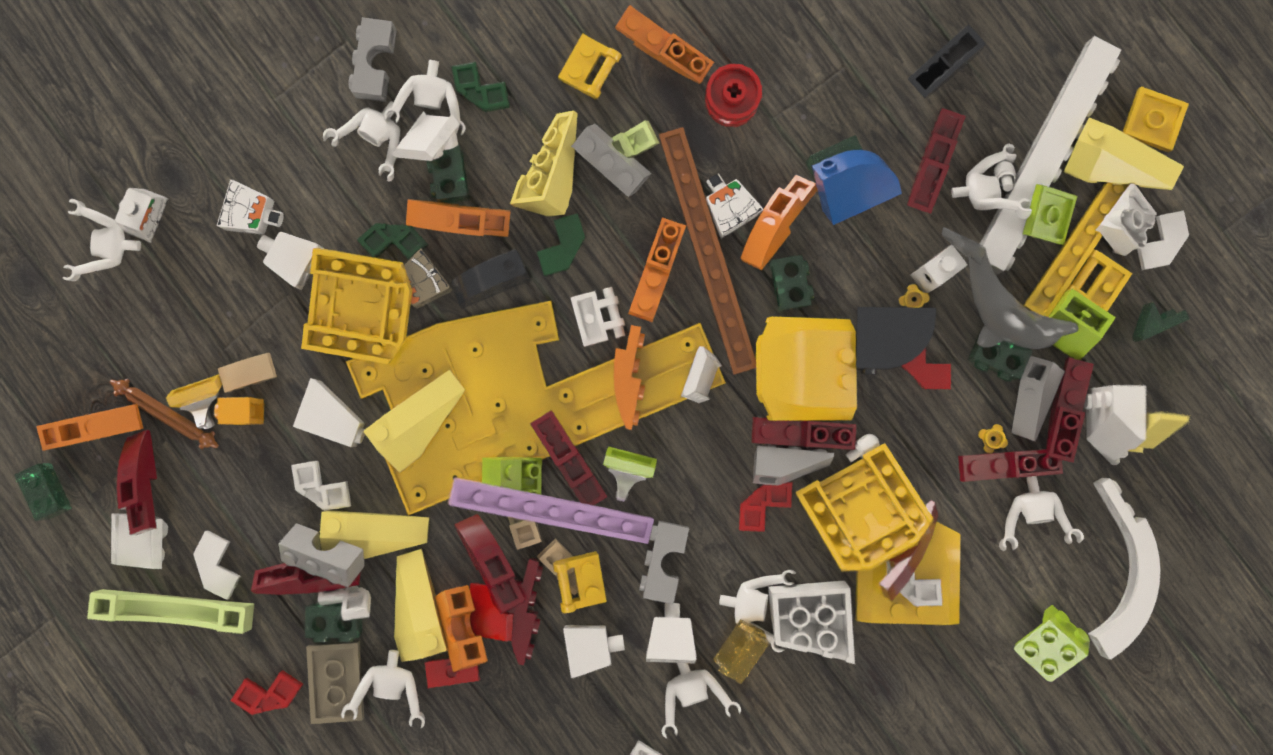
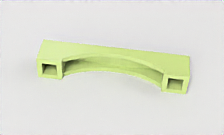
M102 589L90 593L87 619L173 623L243 634L252 629L254 604Z

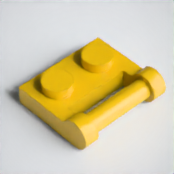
M582 33L558 78L586 95L598 99L603 83L615 62L618 63L622 55L618 51L608 48ZM601 55L606 57L591 85L586 84L585 82Z
M1093 249L1088 257L1089 259L1067 290H1076L1105 311H1108L1132 273L1103 253ZM1100 264L1103 266V269L1087 293H1084L1080 290L1095 266Z
M596 551L553 562V569L558 576L562 602L560 603L562 613H571L579 608L607 602L599 556ZM574 568L579 597L573 599L567 570Z

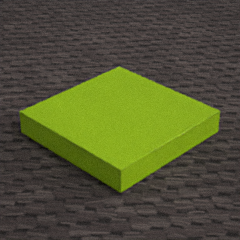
M1036 184L1029 208L1032 212L1026 219L1023 234L1064 245L1077 196L1045 185Z

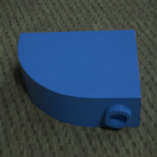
M846 151L812 166L822 210L833 225L902 194L897 176L881 157L870 151Z

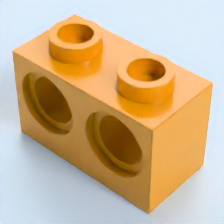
M250 397L218 398V404L215 405L214 409L215 418L218 419V424H264V399Z

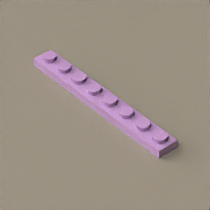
M454 478L449 499V505L646 544L649 542L654 519L648 516L460 478Z

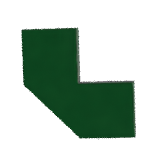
M476 62L451 66L456 92L484 112L510 108L505 81L481 86Z
M578 213L554 220L560 245L537 251L545 277L568 270L583 244L585 235Z
M375 223L357 239L373 258L379 257L394 243L403 255L410 260L418 250H424L429 245L412 226Z

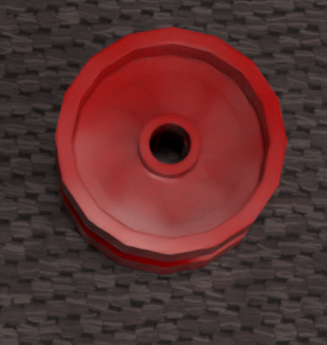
M728 64L718 68L711 75L705 93V106L710 117L716 123L725 127H738L746 124L754 117L762 98V85L759 77L751 68L742 64ZM731 94L736 95V98H732Z

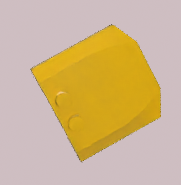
M313 248L310 274H313L308 323L304 324L301 349L389 364L405 342L407 335L412 288L404 264L391 260Z
M768 317L765 322L767 323L762 335H759L756 342L757 396L760 403H764L769 414L766 415L768 421L852 420L857 409L856 331L851 320Z
M885 443L864 454L863 459L821 482L817 480L796 492V496L841 571L874 569L917 545L933 521L930 512Z
M936 522L932 539L914 572L915 580L941 579L942 606H914L901 593L892 602L885 598L880 587V582L887 576L885 562L872 570L856 571L855 620L867 623L959 624L960 534Z

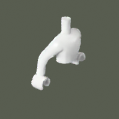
M429 60L427 75H413L405 82L392 107L384 113L385 121L387 120L388 113H395L397 123L400 117L399 112L412 91L414 93V105L439 110L442 101L446 97L450 115L452 114L462 128L461 136L465 132V125L460 120L459 105L451 83L437 77L439 62L435 60Z
M390 101L382 113L366 107L338 130L329 128L324 131V141L328 137H334L332 147H336L339 144V139L354 131L357 127H359L357 133L377 147L389 139L385 163L379 167V176L384 171H388L390 174L387 177V181L393 180V166L397 157H394L392 153L400 142V127L390 119L394 114L393 112L387 114L386 121L384 113L392 107L394 102Z
M1006 144L1003 151L984 158L971 169L966 176L965 187L951 189L952 198L969 196L976 210L1011 209L1015 210L1016 215L1021 219L1028 218L1032 212L1031 209H1024L1029 206L1030 201L1024 198L1018 202L1001 198L998 178L996 176L983 175L988 168L998 162L1008 161L1013 163L1017 155L1011 154L1014 151L1012 144Z
M69 200L70 203L77 204V209L73 212L68 211L69 214L75 216L82 215L107 228L94 229L91 235V254L103 260L89 262L76 267L65 265L64 268L72 270V275L68 278L63 277L64 280L77 281L81 274L115 267L121 263L124 250L140 251L141 242L125 240L124 230L114 219L86 208L85 204L81 201Z
M1037 476L1026 477L1029 492L1021 494L1014 499L1006 519L1005 536L999 543L1000 549L1002 551L1006 550L1005 541L1011 543L1013 550L1017 548L1018 541L1014 537L1020 512L1024 515L1027 524L1054 521L1055 515L1065 532V542L1067 544L1072 543L1071 534L1076 536L1078 543L1082 542L1084 539L1083 533L1079 529L1072 528L1057 494L1039 491Z
M786 570L780 575L764 576L743 582L736 597L720 596L719 605L735 608L736 624L753 635L771 643L772 649L776 652H782L785 649L776 646L773 634L752 623L765 620L768 604V594L761 593L755 589L781 583L792 585L794 583L786 581L785 575L787 573L796 574L793 570Z
M389 650L387 666H372L367 671L351 702L343 707L341 713L343 719L346 710H352L354 712L353 720L356 719L358 706L373 682V696L383 699H400L401 693L406 687L411 712L409 725L410 727L412 726L413 719L420 718L422 721L421 728L424 727L425 716L419 710L418 695L413 675L410 671L397 667L399 651Z
M677 663L680 675L670 680L666 688V725L662 728V734L666 739L665 730L668 727H673L676 736L678 734L675 726V697L677 696L683 707L708 699L707 685L725 706L728 717H730L728 708L733 705L738 708L740 714V705L730 700L721 685L707 670L690 671L688 663Z

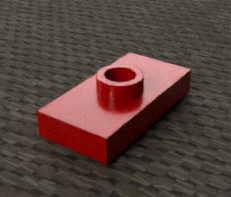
M450 658L425 662L428 688L480 680L478 666L453 672Z

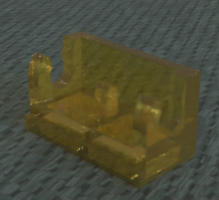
M740 619L714 657V662L721 666L719 671L742 684L769 645L764 630Z

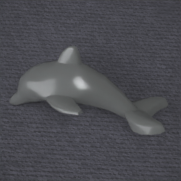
M943 227L942 236L969 257L974 303L984 323L977 341L980 347H992L1002 341H1006L1023 348H1047L1056 343L1062 336L1073 334L1079 330L1076 323L1046 317L1023 307L1005 289L993 272L986 253V247Z

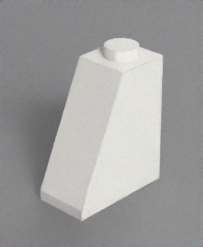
M310 378L293 427L349 447H356L357 443L361 444L365 436L363 432L365 430L363 429L365 423L322 381Z

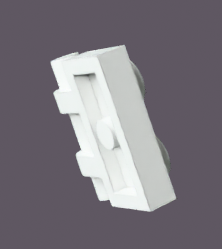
M612 287L603 289L605 299L597 300L595 291L571 297L584 347L608 341L606 331L610 329L614 330L615 338L625 336L623 326H625L624 319L620 318L617 306L619 304L618 297L614 295ZM607 307L611 321L603 322L600 309Z

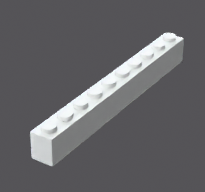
M1096 36L1085 44L1016 174V180L1013 183L1014 188L1011 191H1007L1004 199L1018 202L1024 198L1030 201L1029 206L1024 209H1029L1036 184L1049 187L1051 182H1056L1062 172V169L1059 168L1062 161H1066L1070 157L1074 149L1071 144L1075 138H1079L1085 127L1083 122L1086 116L1090 117L1097 106L1094 102L1097 95H1101L1108 85L1106 78L1119 65L1120 60L1117 58L1121 49ZM998 208L980 242L982 246L986 247L990 265L996 274L1002 273L1005 270L1008 271L1015 261L1013 254L1016 248L1020 249L1027 238V235L1023 234L1026 219L1019 218L1015 210Z

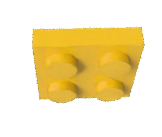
M1140 87L1137 89L1123 133L1143 144L1169 153L1174 148L1189 103Z

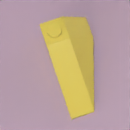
M422 549L397 556L394 638L401 662L422 659L448 650L435 601L436 594Z

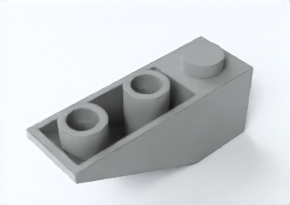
M1030 356L1020 380L1012 434L1036 441L1065 372L1054 362Z
M772 444L757 446L754 455L753 483L779 486L830 466L834 453H827L823 449L806 451L795 446L788 448H776Z

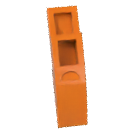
M630 5L615 26V29L634 42L633 45L699 84L714 63L676 34H669Z
M795 175L785 189L780 187L777 189L763 209L749 235L741 255L743 262L760 270L765 267L790 235L789 226L817 192L816 183Z
M408 199L406 225L476 236L493 235L508 237L510 210Z
M662 217L629 310L630 315L653 322L686 225Z
M631 325L626 350L616 348L614 359V390L617 406L626 429L632 430V425H638L640 411L635 409L637 400H643L645 386L640 385L641 379L632 377V373H638L640 359L636 358L637 348H643L645 334L641 333V327Z
M138 404L36 426L42 451L143 429Z

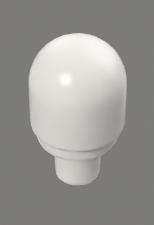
M1008 161L999 162L994 168V175L998 178L999 184L1003 187L1004 191H1011L1016 180L1014 166Z
M866 434L855 441V450H851L845 455L850 462L859 457L863 459L864 454L879 447V440L875 435Z

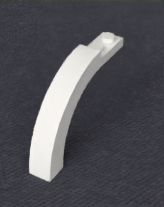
M1101 478L1093 484L1119 526L1129 555V577L1120 604L1102 625L1088 633L1099 654L1111 660L1135 640L1153 611L1160 585V559L1157 543L1146 518H1134V510L1122 499L1120 495L1122 491L1119 485L1110 478Z

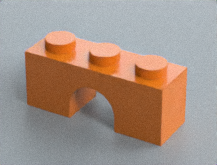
M469 586L444 590L436 595L435 601L453 672L487 662L482 637H476L470 625V614L475 609Z

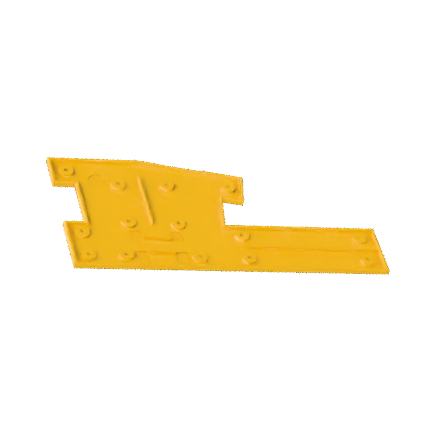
M546 301L432 325L406 336L405 342L389 364L356 358L346 361V364L360 398L363 399L383 390L391 410L448 370H451L465 389V392L451 413L447 415L438 432L431 439L419 459L402 472H399L386 460L409 516L449 499L454 475L460 479L482 483V458L539 457L543 460L550 457L530 423L550 410L553 411L575 446L624 426L614 390V359L546 386L537 345L559 340L552 301ZM701 323L643 346L642 349H637L636 358L640 359L638 373H632V377L641 379L640 385L645 386L643 400H637L635 409L640 411L639 419L687 399L681 397L699 346L706 348L713 354ZM687 342L690 343L689 347L685 345ZM719 367L710 389L726 383ZM565 393L568 394L567 398H564L563 396ZM528 446L532 447L530 451L527 449ZM417 492L420 493V497L416 496Z

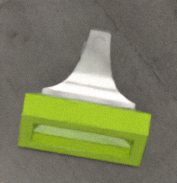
M608 447L603 465L609 468L608 471L616 478L617 500L624 502L628 497L629 490L635 483L653 477L657 459Z

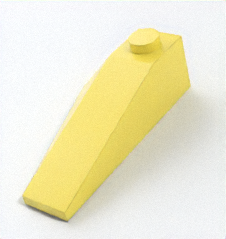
M575 111L556 114L542 139L544 145L537 155L533 154L530 160L532 163L530 170L526 176L521 175L517 182L510 202L512 206L544 216L565 215L573 186L575 149L572 145L576 141L577 113Z
M1089 118L1077 140L1064 173L1091 183H1097V181L1110 182L1113 185L1132 183L1144 188L1172 190L1184 166L1120 130Z
M448 370L383 415L363 432L378 452L399 472H402L422 456L426 450L425 448L436 435L447 415L451 413L465 392V389L451 370Z
M1166 413L1146 414V440L1136 449H1129L1128 451L1143 453L1144 448H1155L1188 422L1189 416Z
M333 510L323 511L320 526L322 551L331 550L341 540L362 548L364 559L428 543L429 517Z

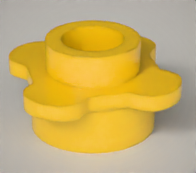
M911 284L907 287L908 291L905 295L899 298V304L908 308H921L924 303L929 301L930 297L928 293L918 290L917 285ZM912 297H916L917 300L913 302Z
M999 424L993 425L991 429L979 431L978 436L983 440V449L987 453H992L994 449L1005 448L1008 445L1003 428ZM992 436L995 437V441L991 440Z

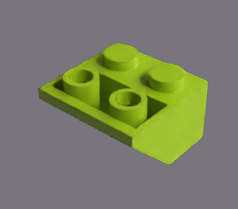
M1067 290L1049 317L1076 323L1079 330L1073 334L1062 336L1053 346L1069 357L1081 360L1102 339L1116 317L1076 290Z
M482 458V483L541 495L542 458Z

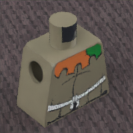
M422 249L418 250L404 265L412 288L411 304L418 309L453 291L452 287Z

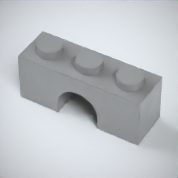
M362 17L361 25L357 26L356 40L358 41V48L353 51L352 63L355 65L354 74H351L349 77V89L356 98L386 102L389 76L383 70L373 69L371 64L377 54L382 52L393 53L397 29L392 21Z
M596 124L587 126L573 143L572 147L625 195L629 197L636 193L651 173L633 157L627 158L618 152L612 145L614 140Z
M658 521V526H652L650 540L654 541L652 551L647 550L644 564L649 566L647 576L642 575L639 588L640 591H644L643 598L674 604L679 578L678 576L665 573L661 567V561L669 552L684 553L689 532L688 526Z
M297 523L279 543L282 562L345 587L350 586L365 566L362 548L340 540L333 549L320 551L319 532Z

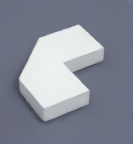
M1184 211L1156 217L1161 241L1146 243L1145 248L1137 249L1142 270L1170 265L1189 236Z
M319 461L291 465L295 490L310 499L322 510L327 511L351 506L348 482L322 485Z
M205 531L193 554L203 587L228 600L241 577L219 565L230 542L210 531Z
M889 560L886 561L887 575L892 570ZM913 573L908 583L900 591L914 606H942L941 579L915 580V574Z
M352 586L333 591L319 592L318 594L320 606L343 602L341 615L344 621L369 617L371 596L369 591L364 588Z

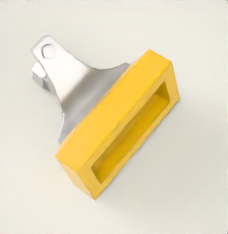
M220 375L171 390L166 397L169 406L191 412L199 429L213 427L214 421L209 408L212 401L219 395L218 391L222 386Z

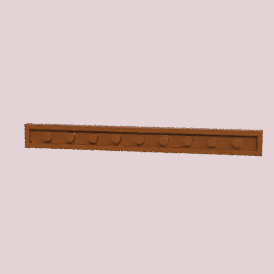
M681 127L659 134L662 149L732 373L735 375L755 369L756 359L684 129Z

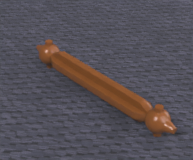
M128 379L110 380V384L114 389V396L125 395L129 402L138 404L139 408L189 439L198 440L200 443L198 447L200 449L218 448L219 445L215 441V433L213 431L204 433L196 424L138 388L129 387L130 381Z

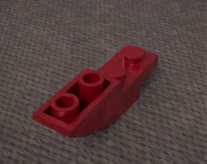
M1073 358L1065 359L1063 367L1065 372L1051 407L1047 437L1048 457L1074 463L1085 413L1082 411L1094 365L1092 363Z
M753 417L751 443L855 450L856 424L816 421H768V418Z
M144 430L127 437L119 459L117 472L118 509L126 510L130 535H139L157 529L150 483L157 479L150 430Z
M1047 449L958 456L960 482L1063 474L1062 460L1048 457Z
M476 514L454 524L476 571L479 570L500 614L523 604L525 599L514 579L515 574L480 516Z
M532 557L528 561L524 581L515 580L525 602L508 610L509 613L513 614L511 643L517 662L520 665H524L526 659L531 660L535 645L530 643L532 634L538 633L541 619H537L538 611L528 609L529 606L534 607L537 592L533 591L535 581L540 582L543 567L539 566L540 560Z

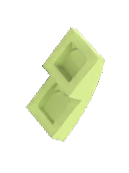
M643 121L627 132L619 133L612 137L614 148L627 158L635 157L659 144L649 121Z

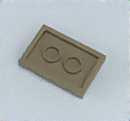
M360 641L306 646L311 724L362 721L364 719L363 699L358 706V714L355 720H353L354 712L352 710L345 711L344 719L341 717L343 707L351 702L362 681Z

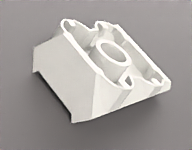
M423 111L392 154L398 158L426 161L439 158L443 155V150L458 146L456 134L460 124L452 114L450 117L426 115Z
M1130 183L1095 231H1099L1114 249L1113 253L1126 256L1134 249L1145 248L1147 243L1146 231L1153 228L1157 213L1137 186Z
M699 346L681 394V397L697 403L710 400L708 394L717 368L722 366L716 356L704 347Z
M112 514L111 564L162 569V561L165 556V551L162 548V539L167 535V524L163 519L155 517L157 529L139 535H130L127 514Z

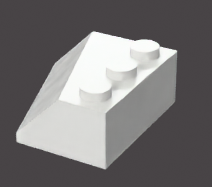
M1107 386L1087 390L1084 403L1087 417V440L1112 465H1117L1120 463V458L1128 456L1129 449H1136L1146 440V386Z
M845 581L769 587L770 613L776 645L803 652L808 651L820 654L823 657L837 658L855 664L850 587Z

